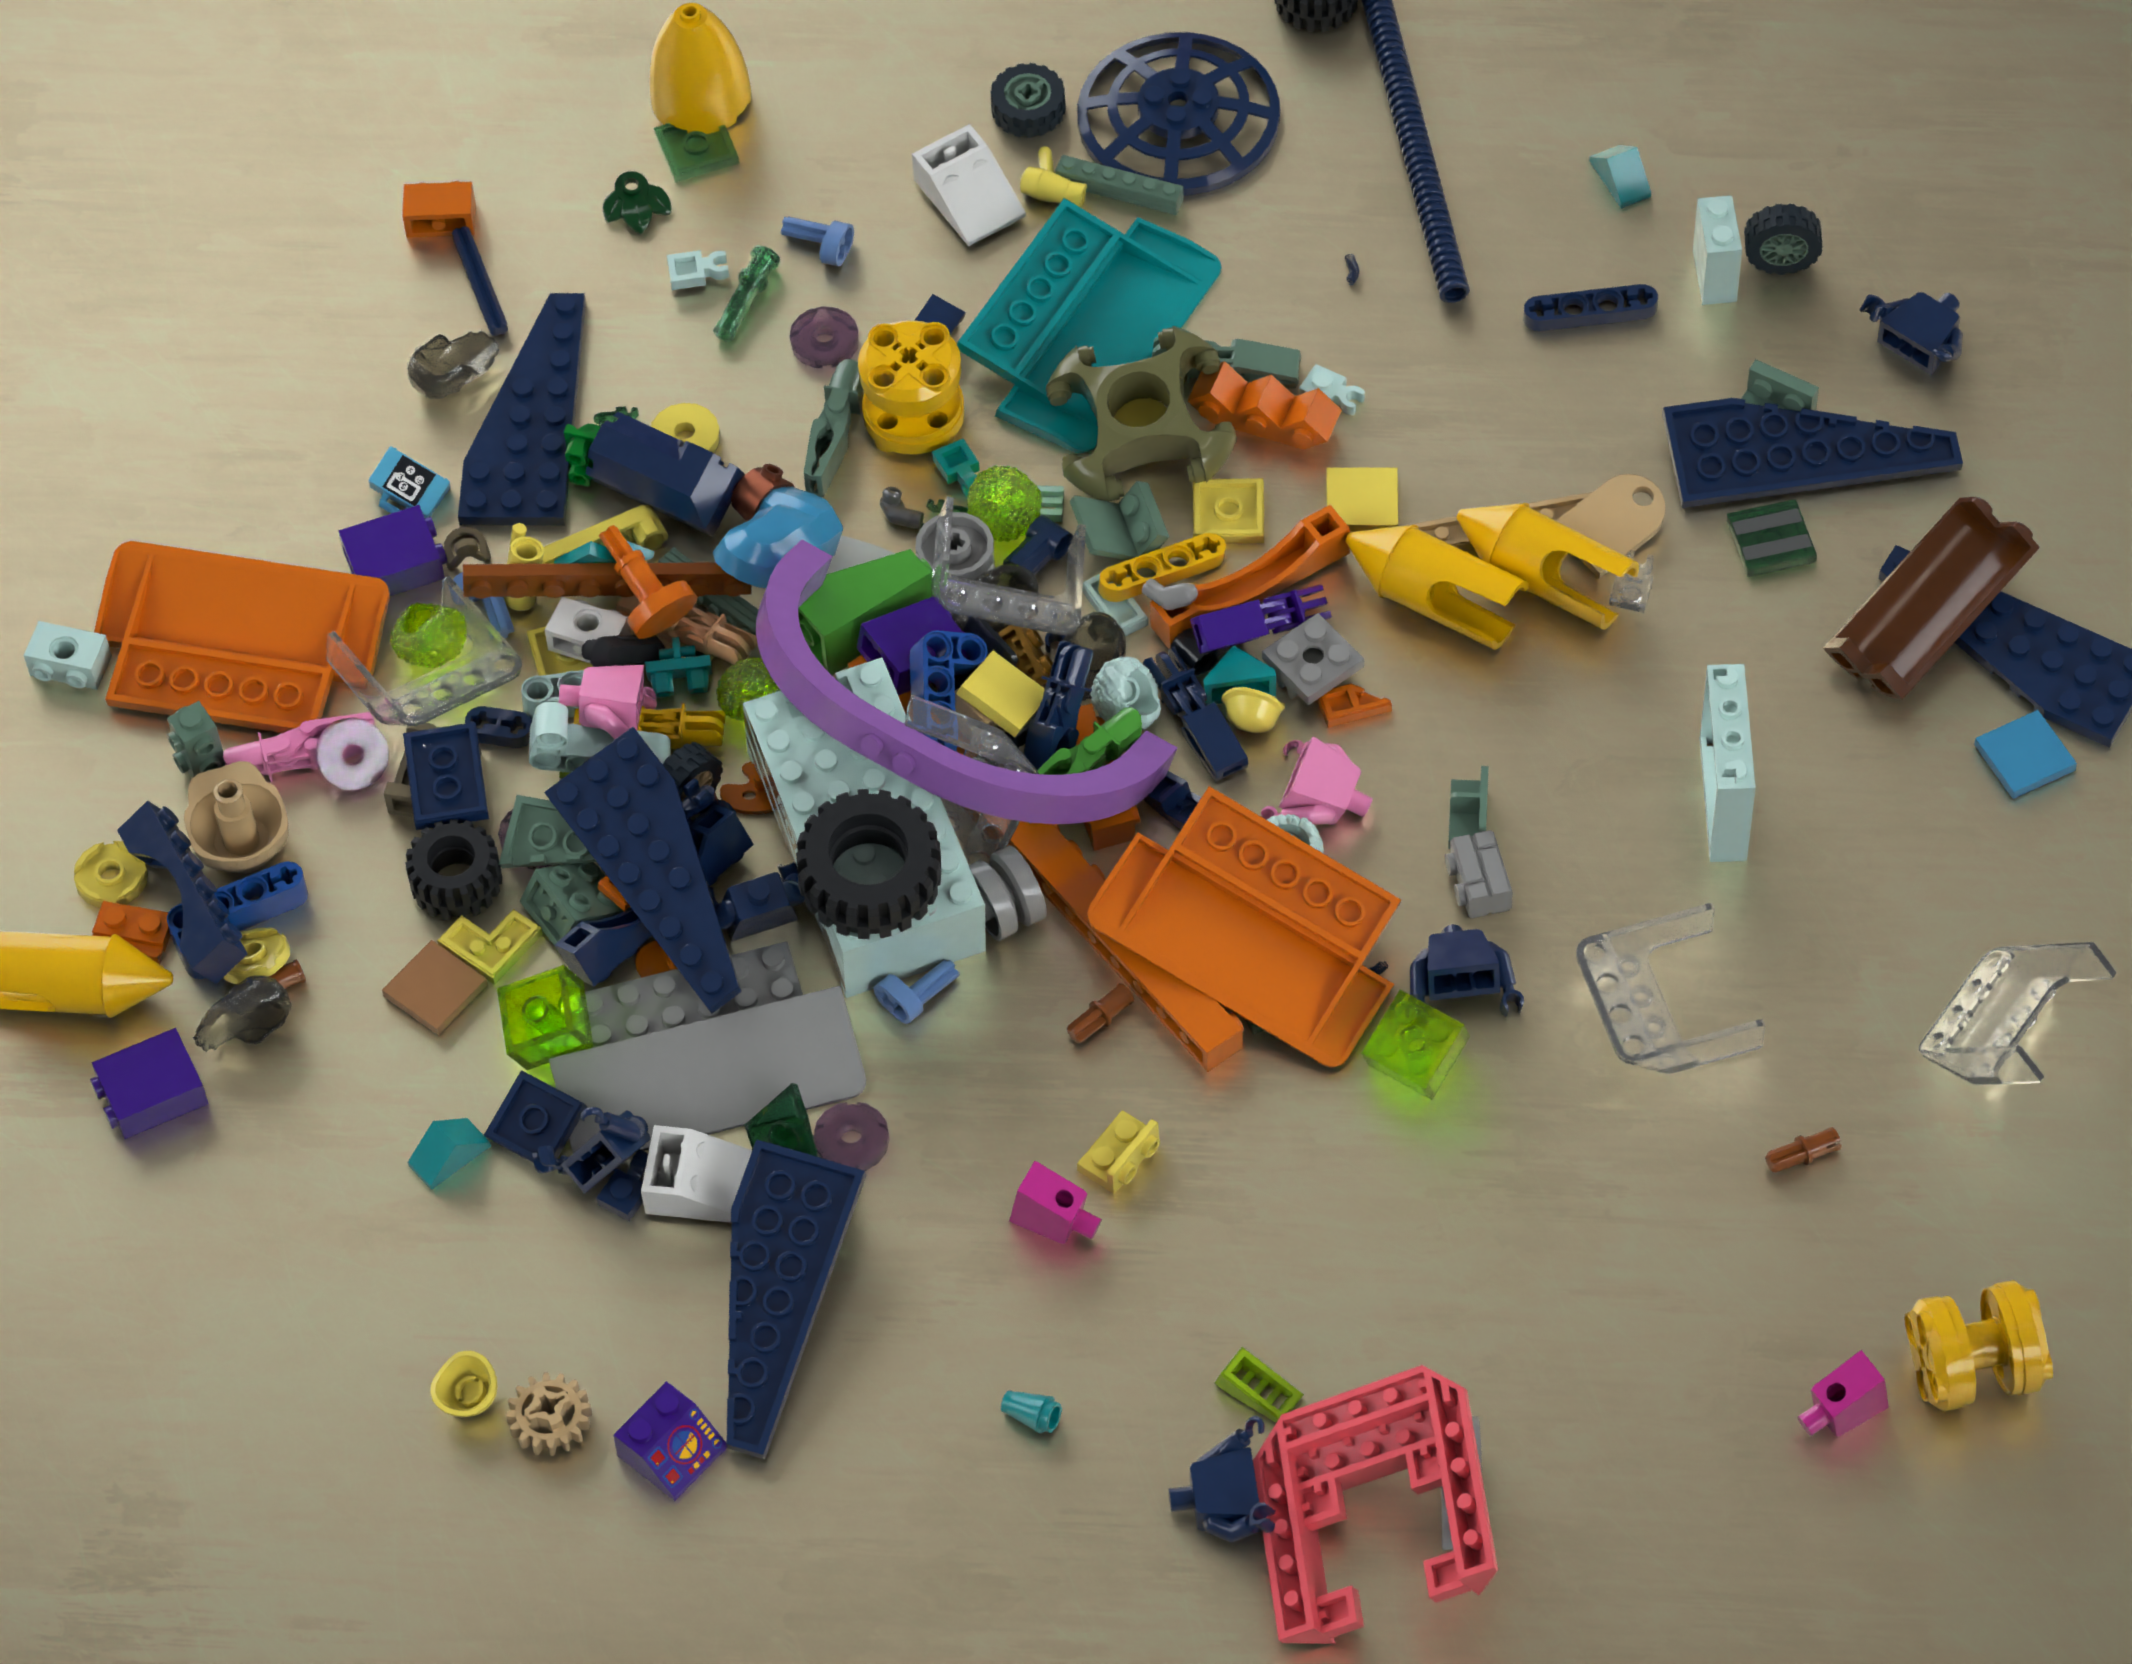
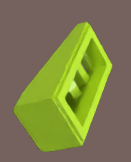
M1241 1347L1214 1383L1229 1395L1276 1423L1282 1414L1292 1411L1304 1395L1243 1347ZM1240 1369L1247 1372L1242 1380L1236 1377ZM1255 1377L1256 1379L1260 1380V1382L1255 1387V1389L1252 1390L1247 1385ZM1268 1385L1274 1390L1265 1400L1260 1394ZM1280 1394H1283L1287 1399L1277 1409L1272 1404Z

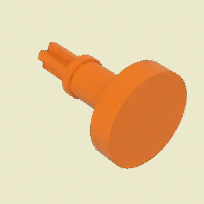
M611 525L606 531L599 534V538L617 562L614 570L618 575H621L640 602L627 619L628 625L637 638L646 639L661 633L678 622L693 608L697 602V595L687 581L680 580L663 586L646 562L641 550L633 551L617 526Z

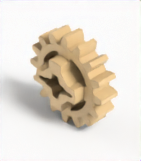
M545 1372L540 1382H537L532 1376L529 1377V1387L526 1389L518 1385L516 1387L518 1398L508 1399L511 1411L506 1412L508 1425H511L509 1427L511 1436L513 1438L519 1437L520 1446L523 1449L532 1444L535 1455H539L543 1448H548L550 1456H555L556 1447L562 1446L566 1452L570 1451L569 1441L573 1439L581 1443L583 1438L580 1430H590L591 1427L588 1417L592 1416V1409L590 1403H587L589 1400L586 1390L579 1391L578 1381L575 1379L566 1384L564 1374L562 1373L557 1376L556 1380H550L548 1372Z

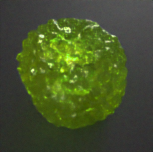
M994 465L987 470L979 472L969 487L967 514L982 520L989 527L994 541L1010 542L1012 539L1016 540L1020 536L1026 535L1030 525L1040 516L1043 501L1041 491L1025 473L1016 467Z
M416 602L415 604H410L406 611L401 614V617L397 619L391 631V639L389 641L392 643V649H394L398 658L404 659L406 663L426 668L442 667L448 662L454 661L457 655L461 654V649L464 648V643L467 639V623L465 616L458 609L438 604H421Z
M749 657L737 661L735 665H731L725 670L724 675H721V679L717 683L716 694L718 706L725 712V715L743 722L744 702L781 690L770 676L762 658Z

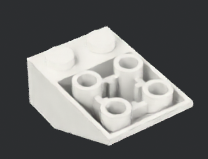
M970 124L912 153L914 181L968 246L1026 217L1024 208L990 148Z
M654 1125L641 1189L645 1214L731 1223V1208L752 1150L693 1129Z

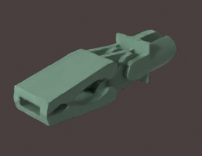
M1155 338L1153 341L1152 357L1166 352V349L1160 348L1158 338ZM1243 339L1232 340L1231 347H1223L1213 341H1206L1218 351L1220 363L1223 361L1227 362L1248 383L1272 374L1286 388L1296 389L1299 384L1300 350ZM1196 368L1190 369L1186 374L1188 375L1187 383L1190 382V378H1198L1200 371Z
M852 359L840 362L832 375L829 386L824 385V409L819 418L813 420L804 467V481L806 492L813 493L819 497L825 496L846 455L851 413L860 415V399L863 388L859 379L858 362ZM831 442L828 450L819 459L821 452L825 450L828 446V443ZM817 483V490L814 492V485Z

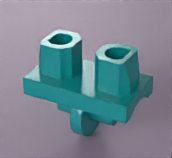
M672 637L673 648L659 649L660 660L645 662L647 679L651 681L656 698L674 695L673 679L687 677L689 693L708 692L709 675L713 674L710 655L696 656L695 646L681 647L679 637Z

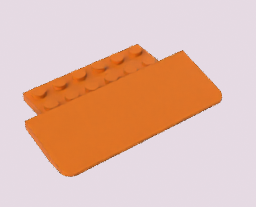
M137 541L122 543L114 551L94 630L95 633L106 635L109 647L120 649L105 698L107 705L171 716L180 708L200 701L215 723L280 733L300 727L302 722L321 719L332 681L371 687L390 599L388 586L383 580L376 577Z
M1210 786L1205 791L1169 850L1137 832L1088 908L1087 918L1095 930L1199 992L1216 1000L1219 1004L1326 1067H1339L1348 1060L1394 987V983L1363 966V963L1400 905L1401 899Z

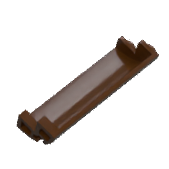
M1959 498L1829 640L1823 649L1854 678L1858 679L1862 676L1872 683L1871 688L1874 691L1894 699L1903 700L2037 552L2040 547L2033 540L2031 530L2020 522H1999L1992 514V507L1982 498Z

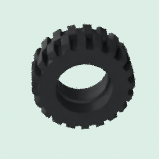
M858 789V795L849 796L848 792L837 795L836 802L833 804L826 801L818 807V817L814 814L810 815L805 822V831L800 833L797 842L798 884L801 896L805 897V905L811 913H818V921L826 927H831L834 924L836 925L837 933L849 936L850 932L858 933V939H870V934L878 933L880 938L892 936L891 930L898 928L900 932H903L912 927L911 919L921 920L928 912L927 904H934L938 895V886L941 884L940 842L937 841V831L933 823L927 822V814L917 806L911 809V800L902 795L898 796L897 799L892 798L890 791L881 789L878 794H869V789ZM866 843L887 846L896 851L905 861V864L895 876L882 883L872 885L851 882L842 877L833 867L838 857L846 850Z

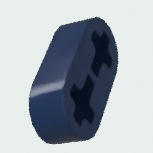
M478 706L471 709L465 717V723L475 722L476 726L480 725L482 721L488 722L482 728H477L479 743L510 748H522L529 744L532 720L526 713ZM517 726L523 727V729L518 730L517 734H513L511 732L514 731L517 728Z

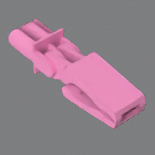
M370 712L305 721L300 724V727L266 739H262L259 732L258 741L226 748L223 752L225 766L238 761L250 762L257 767L262 776L269 775L270 782H272L271 774L303 768L317 770L375 749L379 745V738L376 733L373 716Z

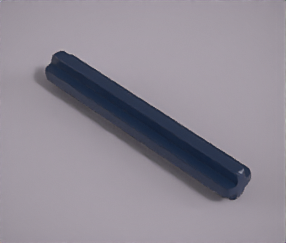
M467 226L455 228L452 232L453 240L490 334L496 337L500 334H505L508 331L507 321L470 228Z

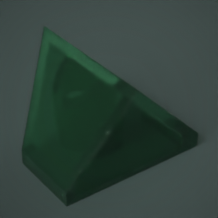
M791 1083L744 1125L752 1150L757 1139L818 1157L808 1114L797 1084Z

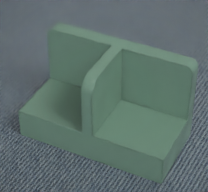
M1481 766V781L1451 779L1448 849H1450V840L1455 837L1473 836L1475 833L1486 831L1489 766Z

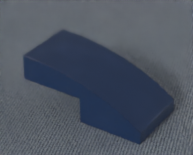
M1168 771L1163 780L1143 800L1166 820L1182 829L1202 797L1190 791L1186 780Z

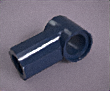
M1041 515L1030 525L1026 533V539L1003 560V567L1010 577L1019 584L1023 582L1028 583L1051 559L1055 561L1060 560L1068 552L1073 542V534L1048 517Z

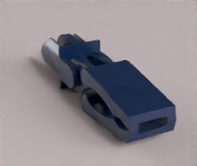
M1065 640L1060 641L1058 644L1050 677H1041L1047 680L1036 717L1030 720L1020 772L1034 774L1060 748L1071 749L1076 746L1079 732L1076 729L1079 709L1084 692L1092 691V689L1086 688L1085 684L1094 655L1093 650Z
M1175 647L1169 648L1168 654L1165 651L1156 654V663L1152 657L1145 659L1143 665L1149 669V673H1152L1155 683L1158 684L1157 688L1161 692L1162 704L1165 703L1173 715L1177 714L1181 718L1184 725L1181 728V732L1213 780L1217 782L1247 768L1249 764L1248 757L1215 702L1206 705L1207 696L1194 675V668L1188 669Z

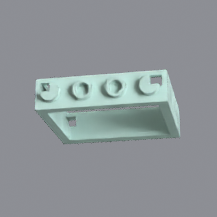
M1707 665L1699 740L1710 862L1747 861L1756 787L1745 665ZM1707 743H1713V746H1707Z

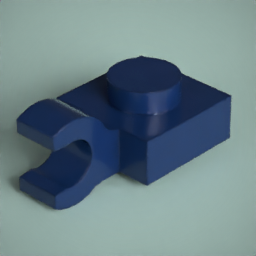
M641 1149L636 1152L627 1173L616 1169L596 1197L599 1206L629 1222L643 1203L641 1189L648 1158L647 1152Z

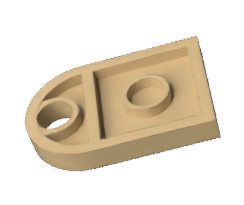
M1622 474L1607 480L1556 521L1628 557L1655 536L1661 528L1666 510L1665 500L1660 489L1649 479L1635 474ZM1639 492L1647 493L1652 498V503L1647 506H1640L1634 502L1633 495ZM1580 559L1598 579L1608 573V571Z

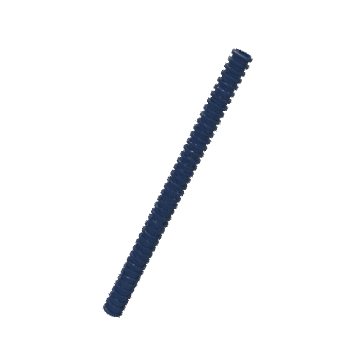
M1362 0L1435 281L1437 282L1439 296L1444 302L1455 303L1465 299L1469 295L1470 289L1467 284L1451 218L1449 217V210L1447 209L1441 180L1427 128L1425 127L1426 124L1423 119L1393 1Z

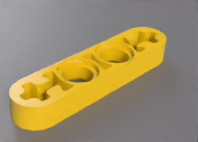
M1204 533L1109 566L1100 573L1099 594L1105 600L1119 602L1143 594V585L1150 578L1166 586L1217 568L1224 562L1225 540L1217 534ZM1181 557L1187 561V564L1181 567L1174 566L1169 562V559ZM1142 568H1149L1156 575L1146 578L1140 576L1137 571Z

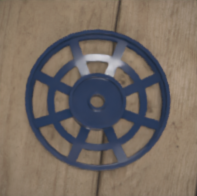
M1169 32L1150 35L1129 42L1101 60L1088 75L1081 89L1077 104V124L1081 141L1095 163L1183 186V196L1195 195L1228 186L1246 176L1261 163L1269 153L1277 137L1280 124V100L1276 86L1268 71L1244 49L1226 40L1206 34ZM1178 43V48L1155 51L1140 58L1130 54L1149 46ZM1192 43L1221 49L1240 59L1227 63L1213 54L1192 49ZM1176 57L1175 68L1157 72L1147 65V63L1158 59ZM1190 57L1207 61L1218 68L1204 75L1196 70L1189 69ZM1116 61L1126 66L1115 78L1110 87L1109 94L1089 97L1093 83L1104 70ZM1249 68H1253L1266 85L1270 107L1249 101L1246 84L1239 72ZM1133 72L1146 80L1139 92L1119 93L1124 82ZM1229 77L1237 88L1239 99L1219 96L1215 84ZM1175 100H1182L1187 104L1184 106H1172L1170 103ZM1138 104L1139 119L1127 128L1119 115L1118 105ZM1107 107L1110 123L1118 137L1105 149L1100 146L1091 131L1087 117V110ZM1219 109L1237 112L1233 123L1225 132L1222 133L1213 124L1217 119ZM1248 114L1268 119L1267 126L1260 140L1250 152L1242 157L1231 144V141L1242 130L1247 121ZM1148 129L1158 136L1167 138L1166 148L1149 144L1139 139L1138 136ZM1204 133L1210 140V142L1196 147L1180 149L1181 139L1192 138ZM1129 145L1145 155L1165 159L1164 178L1134 171L1122 165L1114 158ZM1219 150L1231 164L1220 171L1208 175L1178 178L1179 160L1201 158Z

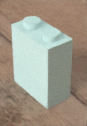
M1732 195L1697 198L1693 255L1702 305L1737 302L1742 246Z

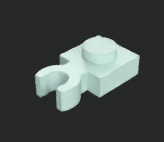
M701 250L667 255L672 290L705 286V277H712L716 280H723L729 277L728 265L717 266L727 263L725 251H715L702 258Z
M1315 364L1299 387V395L1319 388L1335 404L1339 405L1342 412L1347 415H1355L1356 404L1349 400L1355 399L1362 403L1365 400V391L1358 386L1346 387V377Z

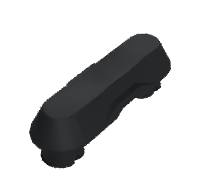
M635 634L627 636L615 635L600 637L597 640H587L583 644L581 652L583 658L590 660L594 667L645 665V662L660 660L659 649H665V646L656 635L646 639H639Z

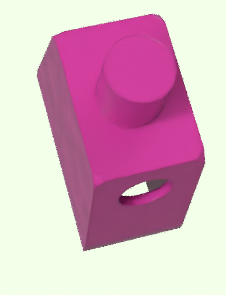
M1034 1161L1017 1190L1009 1222L1060 1244H1065L1072 1231L1092 1240L1102 1219L1083 1210L1087 1198L1085 1190L1039 1162Z
M1861 1350L1812 1387L1813 1406L1797 1418L1809 1436L1828 1426L1836 1437H1840L1889 1408L1885 1379Z

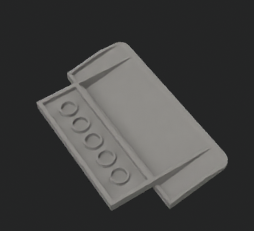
M787 941L731 955L742 992L712 1014L678 969L570 995L584 1050L549 1059L556 1089L587 1105V1108L598 1107L603 1113L610 1112L618 1116L628 1110L634 1116L642 1117L648 1125L650 1138H652L654 1125L693 1129L709 1135L851 1099L860 1095L865 1089L866 1076L841 985L803 995ZM596 1115L587 1116L585 1121L579 1120L569 1137L573 1153L601 1130L599 1124L595 1122ZM651 1140L640 1149L643 1151L649 1150Z

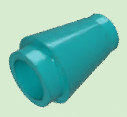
M1008 1390L1002 1399L1001 1411L1041 1434L1044 1431L1051 1433L1056 1429L1061 1418L1062 1406L1060 1403L1055 1402L1053 1396Z

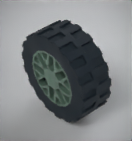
M1021 63L1015 67L1005 69L1003 73L997 76L996 81H993L992 91H990L992 116L995 118V123L998 127L1001 126L1006 133H1012L1016 137L1025 136L1033 138V136H1042L1048 131H1053L1056 125L1062 122L1066 111L1065 87L1063 86L1062 79L1058 77L1054 70L1051 71L1047 66H1039L1036 63Z
M1775 204V206H1767L1763 210L1755 212L1753 217L1746 222V227L1744 228L1746 257H1748L1750 264L1755 265V268L1758 270H1763L1769 274H1794L1809 268L1812 263L1815 264L1818 256H1821L1823 246L1820 220L1816 218V214L1813 211L1807 210L1806 207L1795 206V204Z

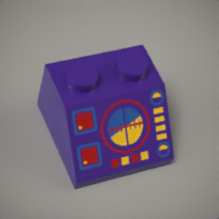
M667 1381L613 1434L617 1456L674 1501L728 1448L725 1440L698 1406Z

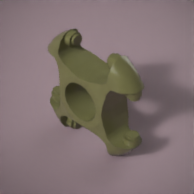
M1173 325L1171 328L1162 329L1161 332H1157L1160 348L1166 349V352L1127 364L1092 367L1091 364L1096 363L1093 346L1088 347L1087 345L1075 346L1062 359L1046 385L1048 400L1053 406H1061L1072 397V393L1081 394L1088 401L1098 422V438L1095 451L1085 458L1078 454H1068L1062 459L1063 476L1075 487L1096 499L1109 502L1125 496L1121 479L1116 480L1114 474L1149 462L1193 458L1191 459V464L1186 466L1189 481L1195 483L1204 481L1207 483L1222 468L1237 442L1234 426L1230 422H1221L1212 431L1200 430L1194 424L1183 400L1184 380L1190 369L1196 368L1204 374H1213L1220 368L1218 351L1197 335ZM1151 398L1162 402L1168 407L1165 414L1158 421L1145 427H1130L1121 424L1114 418L1117 411L1123 405L1135 399Z

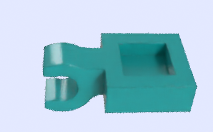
M963 438L932 451L933 462L948 484L958 480L969 502L982 497V493L977 487L981 483L975 474L980 471L979 461Z

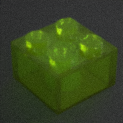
M565 965L497 988L506 1054L525 1070L547 1064L550 1058L594 1047L584 982Z
M1399 990L1361 1054L1369 1066L1433 1100L1471 1036L1465 1025Z

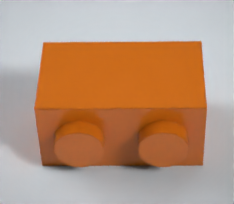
M472 181L404 184L402 217L407 238L453 236V230L462 226L470 228L472 235H475L476 201Z

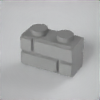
M1488 830L1475 833L1473 836L1464 835L1450 840V853L1445 854V863L1449 876L1456 875L1458 884L1454 885L1458 906L1465 905L1468 917L1470 918L1486 916L1489 913L1495 914L1509 911L1512 908L1513 892L1494 832Z

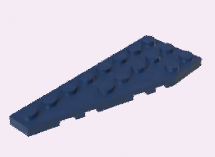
M585 293L549 294L464 458L458 509L459 525L513 526L514 524L521 523L525 526H565L570 466L565 457L566 443L564 430L567 424L574 426L586 306Z
M1895 545L1880 569L1879 579L1883 582L1911 551ZM2002 591L1954 642L1989 673H1996L2010 685V690L2019 698L2021 696L2025 697L2034 705V711L2039 710L2046 720L2109 748L2132 711L2131 648Z
M632 727L544 793L712 1014L741 993L742 990L724 939L719 917L714 907L713 897L690 830L689 820L681 801L678 785L636 729Z
M757 1139L731 1208V1281L729 1284L728 1336L729 1391L727 1398L726 1444L728 1449L766 1459L862 1190L866 1173L858 1168Z

